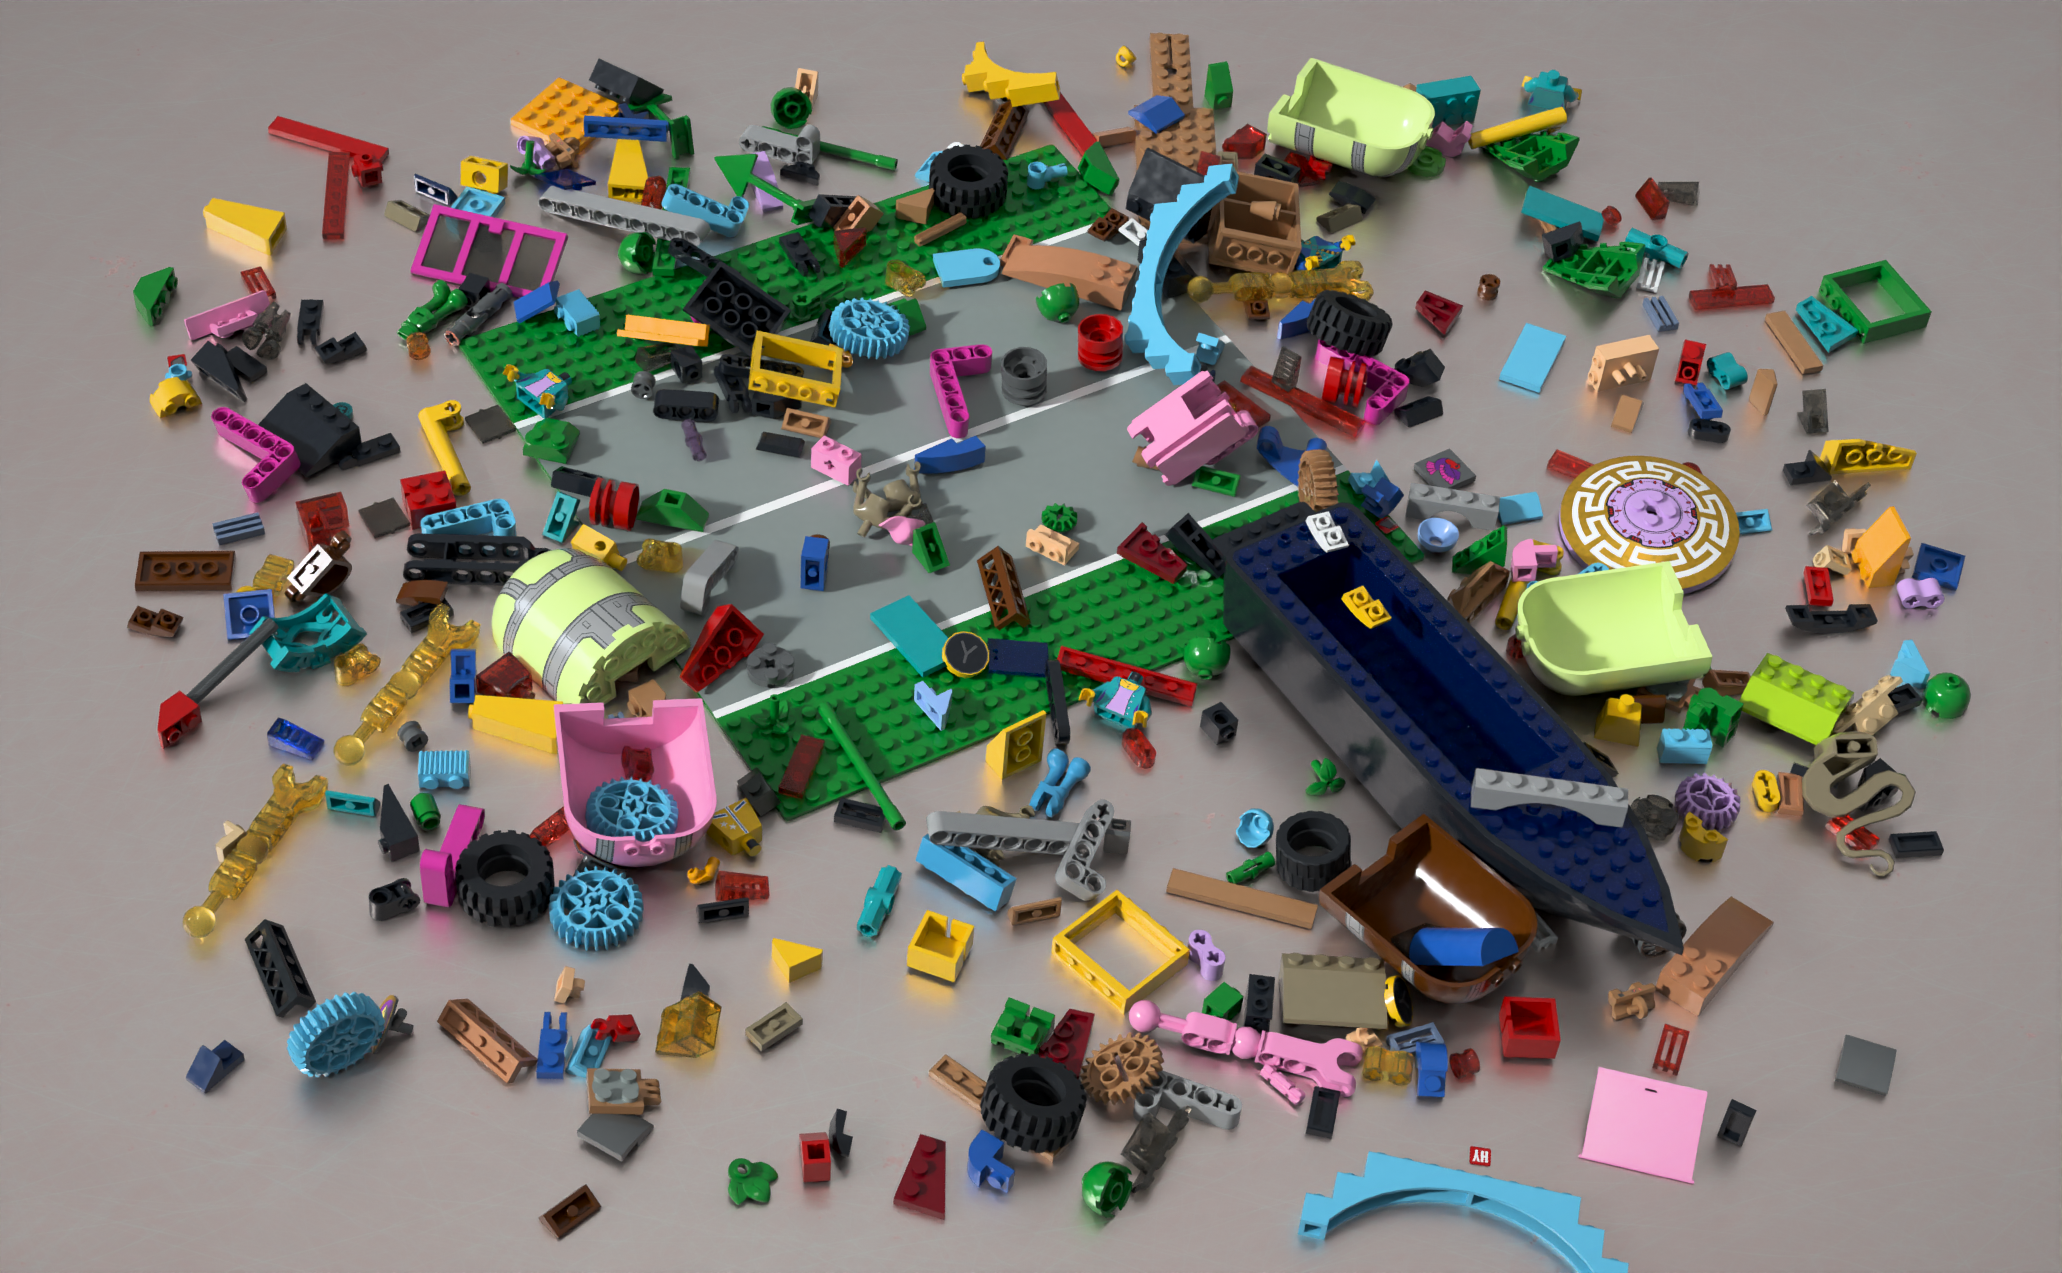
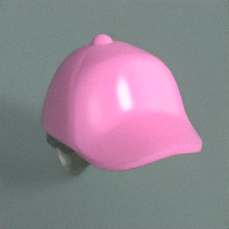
M924 503L919 509V515L907 518L894 516L879 524V526L887 529L897 544L913 546V530L932 523L933 519L927 503Z

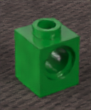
M1223 982L1204 999L1202 1013L1231 1021L1241 1012L1244 996L1236 988Z

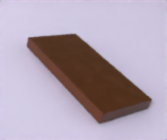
M235 551L140 552L135 579V591L232 590L236 553Z

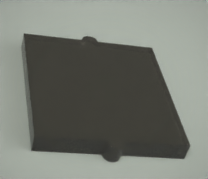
M499 405L484 410L480 409L479 412L465 417V421L483 444L497 438L501 439L502 436L516 431V427Z
M394 497L379 503L374 502L373 505L358 510L374 538L389 533L394 534L395 531L410 526L409 520Z

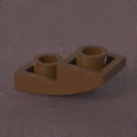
M1111 208L1104 218L1099 217L1087 232L1104 242L1108 241L1119 233V228L1129 221V217Z
M1264 289L1243 290L1242 298L1247 318L1249 320L1270 319L1268 301L1265 300Z
M416 580L403 583L396 598V603L415 606L421 602L441 605L448 590V582Z
M137 606L128 621L127 628L154 636L174 637L184 617L162 608L159 613Z

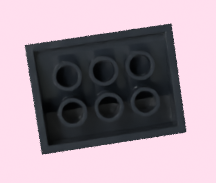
M1147 148L1129 189L1125 209L1150 221V215L1153 213L1155 204L1177 202V196L1180 194L1182 185L1204 183L1205 176ZM1212 208L1197 221L1183 239L1194 244L1207 234Z
M719 261L683 308L684 312L700 323L710 325V330L750 357H752L756 332L762 331L777 335L788 321L791 309L721 261Z
M307 383L288 392L258 424L294 446L301 463L297 470L306 478L351 454L350 451L355 450L357 445L362 443L359 426Z

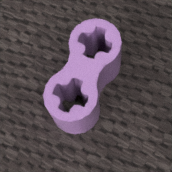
M1907 578L1897 584V591L1905 608L1911 609L1918 606L1936 608L1944 602V595L1938 580L1935 578H1927L1920 581Z
M1194 930L1189 935L1187 948L1190 949L1188 959L1199 966L1200 973L1204 979L1208 981L1219 980L1223 975L1225 954L1221 949L1213 945L1211 935L1207 931Z

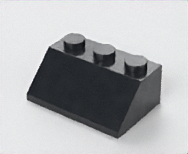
M598 59L589 78V81L596 84L594 88L605 93L608 89V94L618 99L620 96H623L621 100L630 105H633L634 102L643 105L664 91V89L602 59Z
M1147 239L1139 241L1137 260L1140 264L1143 261V248L1146 246ZM1177 249L1170 261L1163 282L1162 292L1167 299L1204 288L1205 286Z

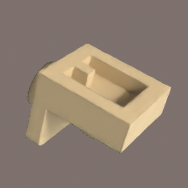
M1826 545L1813 557L1814 567L1830 568L1832 571L1847 575L1852 570L1848 554L1829 545Z
M229 820L223 823L226 836L222 837L215 845L218 861L225 866L248 848L245 830L240 825H234Z

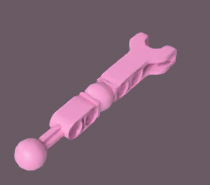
M1140 1000L1134 1003L1129 1011L1130 1024L1139 1032L1149 1033L1158 1027L1181 1033L1182 1041L1191 1047L1219 1054L1226 1053V1055H1229L1231 1050L1235 1056L1241 1059L1255 1057L1256 1063L1260 1062L1264 1066L1270 1063L1279 1070L1311 1078L1316 1081L1318 1087L1340 1091V1097H1349L1355 1092L1356 1080L1354 1076L1342 1071L1339 1066L1354 1067L1361 1061L1363 1050L1357 1043L1336 1038L1329 1040L1327 1043L1319 1044L1262 1030L1260 1035L1257 1030L1251 1027L1242 1026L1236 1029L1237 1023L1233 1024L1226 1019L1199 1012L1189 1013L1186 1019L1161 1013L1158 1006L1149 1000Z

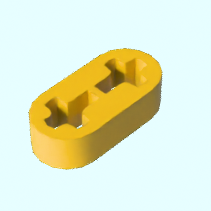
M1759 770L1755 773L1752 781L1756 804L1764 812H1774L1780 802L1776 778L1770 771Z

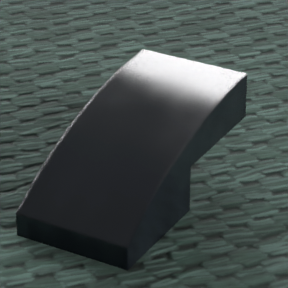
M1338 181L1329 193L1332 198L1343 206L1348 202L1352 205H1359L1363 214L1367 212L1376 200L1375 197L1366 191Z
M354 332L338 342L333 337L315 347V350L324 363L328 364L355 357L367 351V348L358 334Z

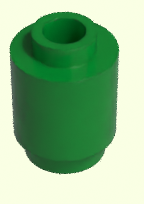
M429 793L417 794L410 802L416 823L423 830H433L439 826L441 818L435 799Z

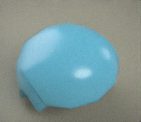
M1251 808L1239 817L1241 822L1236 829V834L1240 842L1246 847L1257 848L1272 838L1274 831L1273 819L1262 809Z

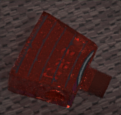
M507 652L476 675L477 692L483 696L535 699V693L532 692L531 673L511 652Z

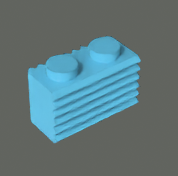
M580 289L556 298L555 314L558 318H562L565 321L569 331H573L580 337V335L587 334L588 332L591 333L592 330H599L600 314L586 299L584 294L580 292Z
M1679 728L1662 729L1657 745L1659 763L1707 764L1712 748L1710 731L1708 729L1694 730L1693 728L1691 730H1685L1684 728L1682 730Z
M420 751L418 764L419 788L433 790L437 787H451L453 789L469 787L471 767L469 751Z

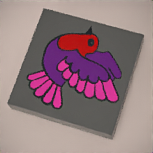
M1451 449L1416 462L1414 465V470L1430 486L1458 489L1474 482L1476 479V475Z

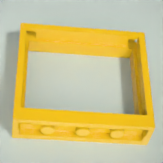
M757 331L752 348L748 389L836 408L841 386L843 349ZM761 355L833 370L832 384L760 369Z
M1116 890L1053 937L1051 953L1124 1015L1131 1009L1134 1003L1145 999L1187 966L1190 949L1183 944L1184 942L1170 934L1166 927L1152 919L1148 912L1141 910L1130 898ZM1113 914H1117L1170 959L1130 991L1075 945V943Z

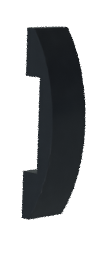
M1849 604L1846 611H1810L1808 605H1786L1785 607L1793 626L1813 633L1833 634L1851 632L1870 627L1878 622L1870 604Z

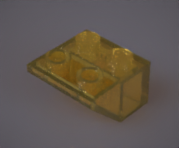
M699 991L663 1009L655 1052L659 1055L697 1058L714 1050L722 1006Z

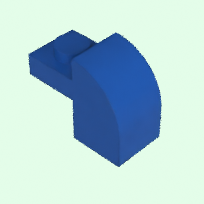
M1381 477L1374 488L1367 484L1363 487L1361 492L1365 499L1361 506L1377 517L1384 518L1395 509L1404 497V494L1400 488Z
M451 649L450 703H474L477 693L476 649Z
M1416 1041L1417 1095L1445 1097L1446 1072H1448L1446 1045L1437 1042Z
M981 1130L970 1144L967 1163L968 1175L978 1187L986 1180L994 1188H1000L1008 1193L1014 1185L1015 1170L1000 1162L1003 1158L1004 1142L984 1130Z

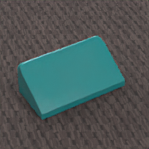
M328 790L325 792L327 809L376 817L381 805L380 801L373 797Z

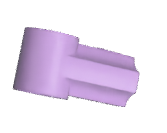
M521 136L518 139L517 149L521 154H525L526 141H534L533 162L540 169L546 168L545 172L554 167L556 164L555 157L545 147L542 138Z

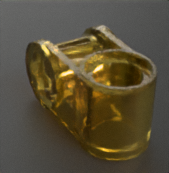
M891 260L887 263L886 285L899 291L904 296L912 297L918 288L926 285L925 276L920 271L909 267L900 260Z
M646 539L642 543V553L637 557V564L647 570H659L669 573H676L682 570L683 554L680 544L654 539Z
M363 643L357 644L349 651L335 658L334 671L336 683L340 686L353 685L356 681L377 670L381 663L380 657L376 654H371Z

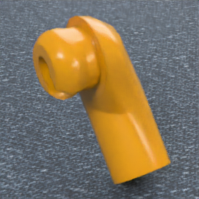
M831 343L829 344V346L841 348ZM843 349L842 367L848 368L853 364V358L849 351L845 352Z
M709 857L705 868L702 870L697 867L691 868L687 873L689 881L694 885H700L713 880L720 865L719 859Z

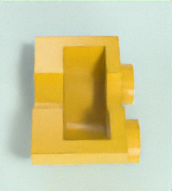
M179 377L168 378L158 384L159 388L155 391L154 395L152 393L150 395V403L159 418L174 414L180 406L191 408L202 404L200 397L190 382L180 380Z
M1689 811L1679 834L1681 850L1695 861H1699L1700 858L1712 859V862L1721 859L1728 839L1716 830H1705L1702 827L1703 821Z

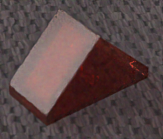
M866 228L834 231V250L840 267L844 268L866 246Z

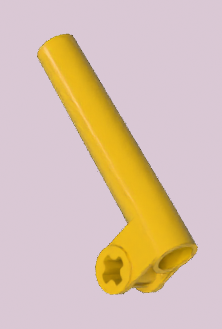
M1561 106L1470 133L1469 147L1476 149L1542 130L1547 131L1548 134L1554 133L1567 123L1566 112Z
M449 400L442 404L422 409L418 414V418L443 471H446L454 494L464 496L470 492L471 485L447 434L448 431L461 428L464 424V419L460 415L462 410L461 404L456 400Z
M1533 540L1534 545H1551ZM1557 546L1558 554L1555 567L1537 568V571L1549 575L1560 573L1562 569L1560 560L1564 556L1563 549ZM1512 578L1510 579L1495 619V624L1498 628L1502 630L1512 628L1518 614L1519 599L1531 581L1512 582Z

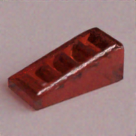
M719 870L715 880L716 901L747 897L749 900L768 899L770 896L768 876ZM755 885H759L760 890L755 889Z

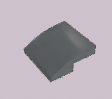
M1846 1034L1835 1081L1886 1096L1889 1090L1897 1050Z
M592 1114L577 1130V1136L622 1162L634 1146H640L654 1128V1125L635 1114Z

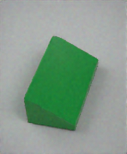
M1201 466L1195 472L1192 487L1235 497L1241 482V475Z

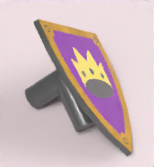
M573 839L577 852L584 855L577 868V871L580 873L584 872L585 867L589 871L594 870L595 866H597L598 870H604L605 867L598 863L627 873L628 870L621 865L609 863L594 856L577 840Z
M394 995L388 996L379 1007L385 1020L383 1024L385 1029L382 1031V1038L377 1039L378 1045L374 1046L373 1054H376L381 1047L388 1030L408 1035L412 1034L414 1026L403 1022L407 1016V1011L400 1008L395 1013L399 999Z

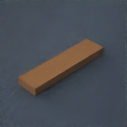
M1786 311L1766 314V322L1802 374L1822 371L1824 365Z

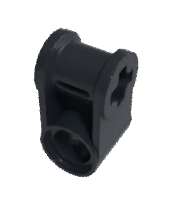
M401 878L390 884L375 888L369 893V913L376 921H385L401 913L412 911L420 904V897L412 891L411 883L407 878Z

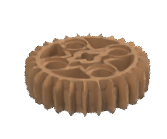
M1326 450L1305 451L1300 458L1299 477L1297 479L1299 501L1307 503L1315 512L1339 503L1337 477L1335 476L1336 469H1334V462H1332L1330 453Z

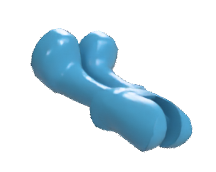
M1056 748L1048 753L1049 773L1044 781H1040L1029 806L1033 807L1034 811H1039L1045 799L1049 800L1045 814L1050 818L1058 814L1063 808L1064 801L1073 786L1085 779L1091 771V767L1086 760L1076 757L1069 764L1068 756ZM1067 770V774L1062 783L1060 784V786H1055L1060 777Z

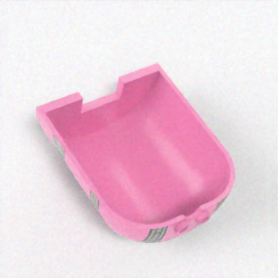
M702 698L653 700L652 717L604 719V703L554 705L565 817L572 834L587 851L604 861L616 865L645 867L673 860L689 851L701 840L711 825L717 803ZM632 776L633 780L639 781L640 778H642L643 782L651 780L654 786L660 784V790L666 788L668 794H672L673 799L677 802L679 812L677 828L674 834L655 835L652 840L647 842H640L635 839V836L611 837L600 835L587 828V821L585 820L587 801L591 792L595 791L597 786L602 787L603 782L610 784L611 779L620 781V778L623 777L624 780H629Z

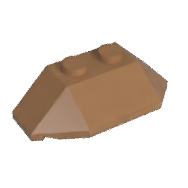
M1490 561L1475 570L1469 577L1466 576L1462 580L1460 587L1450 592L1447 601L1471 624L1506 588L1510 571Z

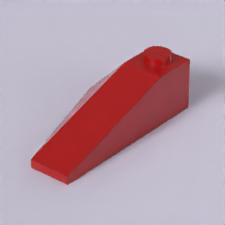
M733 604L717 606L704 625L679 678L696 693L716 680L724 671L732 668L743 657L751 654L764 636V633Z

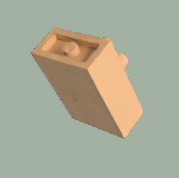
M1650 335L1596 346L1588 373L1589 382L1594 385L1597 391H1603L1649 381L1652 377L1659 347Z

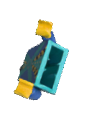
M1346 235L1341 239L1342 241L1335 243L1326 241L1319 236H1313L1306 241L1301 239L1302 249L1294 266L1295 270L1299 273L1302 272L1313 282L1340 267L1343 251H1348L1351 249V246L1356 245L1354 236Z

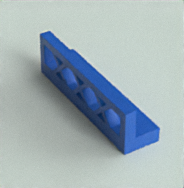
M584 115V137L667 142L669 129L667 120Z

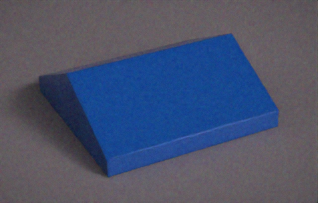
M1156 95L1128 111L1130 116L1156 134L1185 118V114L1174 99L1168 96Z
M558 280L548 282L513 302L519 324L555 304L560 286Z
M272 589L223 594L228 641L246 639L250 636L249 632L263 616L275 618Z

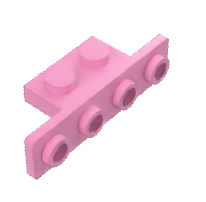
M262 290L184 320L191 340L211 333L218 337L226 338L232 336L233 332L239 329H251L254 327L253 324L260 322L259 315L267 313L272 309L266 291Z

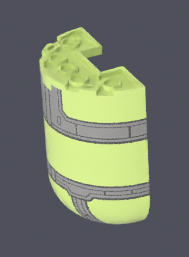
M1310 58L1297 75L1293 95L1283 94L1270 111L1267 132L1270 133L1268 140L1270 143L1370 176L1389 177L1406 170L1417 159L1422 149L1424 150L1427 139L1430 140L1433 135L1434 128L1431 127L1435 110L1429 100L1413 90Z
M563 548L551 550L535 556L524 563L512 574L501 589L492 614V636L497 647L505 655L510 654L507 657L512 662L516 663L523 672L525 671L555 701H563V704H606L616 697L615 680L647 660L648 667L655 671L691 647L690 640L685 631L602 559L580 549Z

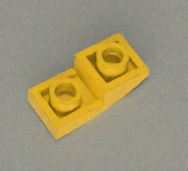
M1364 586L1343 594L1341 598L1349 610L1370 629L1391 620V616L1380 600L1374 601Z

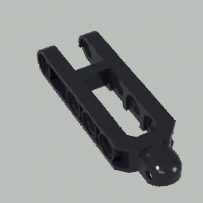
M418 533L408 538L407 552L416 558L438 559L413 560L404 563L403 577L409 582L435 580L448 582V584L504 586L511 577L505 575L504 572L514 573L530 559L551 550L548 548H535L528 539L522 536ZM419 543L425 547L417 548L413 544ZM468 545L471 549H463L460 546ZM489 545L494 547L495 549L487 550L484 548V546ZM514 546L517 547L518 550L512 551L507 549V547ZM457 559H473L471 562H456ZM476 560H507L520 562L500 563V561H495V563L476 562ZM410 569H418L421 572L413 573ZM464 570L467 571L468 574H459L456 571ZM481 571H489V572H491L492 574H490V575H483V574H481L480 572H481Z

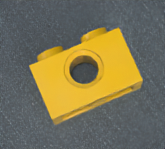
M469 156L461 161L460 185L498 194L508 187V163Z

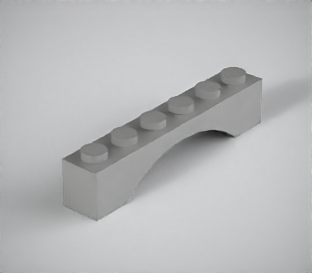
M1476 768L1471 789V807L1498 810L1518 804H1552L1577 811L1590 818L1596 824L1623 827L1628 810V789Z

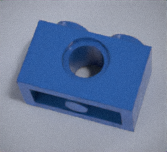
M805 536L801 554L800 588L824 591L828 572L829 539Z

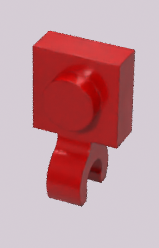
M1312 156L1309 158L1308 163L1312 170L1316 172V178L1325 180V172L1331 171L1332 163Z

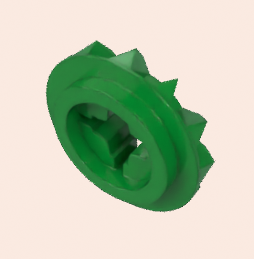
M1056 503L1053 506L1047 505L1046 509L1042 511L1041 517L1044 526L1056 532H1066L1073 529L1078 520L1077 512H1074L1073 507H1066L1065 503L1062 506ZM1059 514L1063 515L1061 518H1059V521H1058V520H1057V516H1058Z

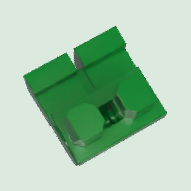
M1703 688L1699 691L1698 695L1694 694L1691 697L1683 728L1685 730H1691L1692 728L1694 730L1708 729L1710 735L1716 738L1715 744L1724 748L1736 734L1744 704L1728 695L1723 697L1712 688Z
M1008 997L1005 1009L991 1033V1043L997 1046L1000 1042L1004 1043L1005 1049L1017 1054H1023L1024 1052L1029 1053L1028 1056L1038 1054L1044 1042L1048 1041L1054 1030L1055 1015L1033 1007L1030 1013V1005Z

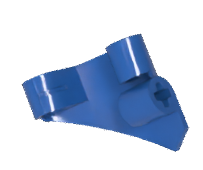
M1265 426L1260 429L1256 445L1258 452L1266 461L1297 487L1301 455L1309 450H1327L1326 442L1320 438L1310 439L1306 450L1285 447L1278 430L1272 426Z

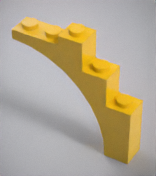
M984 41L976 43L975 51H973L974 61L966 65L965 73H962V81L964 85H967L968 92L985 90V92L989 93L990 100L1007 97V100H1011L1012 107L1054 101L1060 98V85L1056 72L1022 73L1002 68L988 58Z

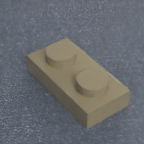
M785 1002L747 1027L745 1035L761 1051H764L803 1025V1018Z

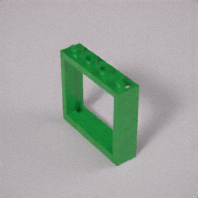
M1887 260L1824 275L1819 288L1821 295L1839 316L1858 330L1856 336L1863 344L1925 328L1932 313ZM1877 280L1906 314L1870 323L1841 288Z

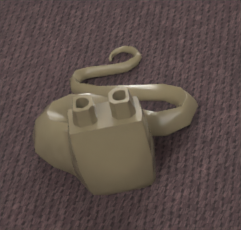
M1859 731L1841 732L1823 739L1814 747L1815 760L1802 778V796L1812 810L1830 818L1845 817L1867 804L1885 787L1896 786L1902 792L1901 800L1894 806L1850 821L1836 834V846L1843 856L1852 859L1878 856L1884 858L1888 862V869L1884 873L1877 872L1873 865L1870 864L1874 874L1884 877L1893 872L1895 861L1891 855L1882 849L1851 850L1845 844V836L1861 827L1900 816L1911 808L1916 791L1906 775L1886 770L1874 774L1858 789L1841 799L1836 798L1830 793L1831 788L1836 783L1875 761L1878 755L1877 739L1870 734Z

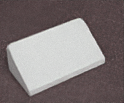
M1133 218L1118 230L1138 246L1139 241L1147 239V229Z

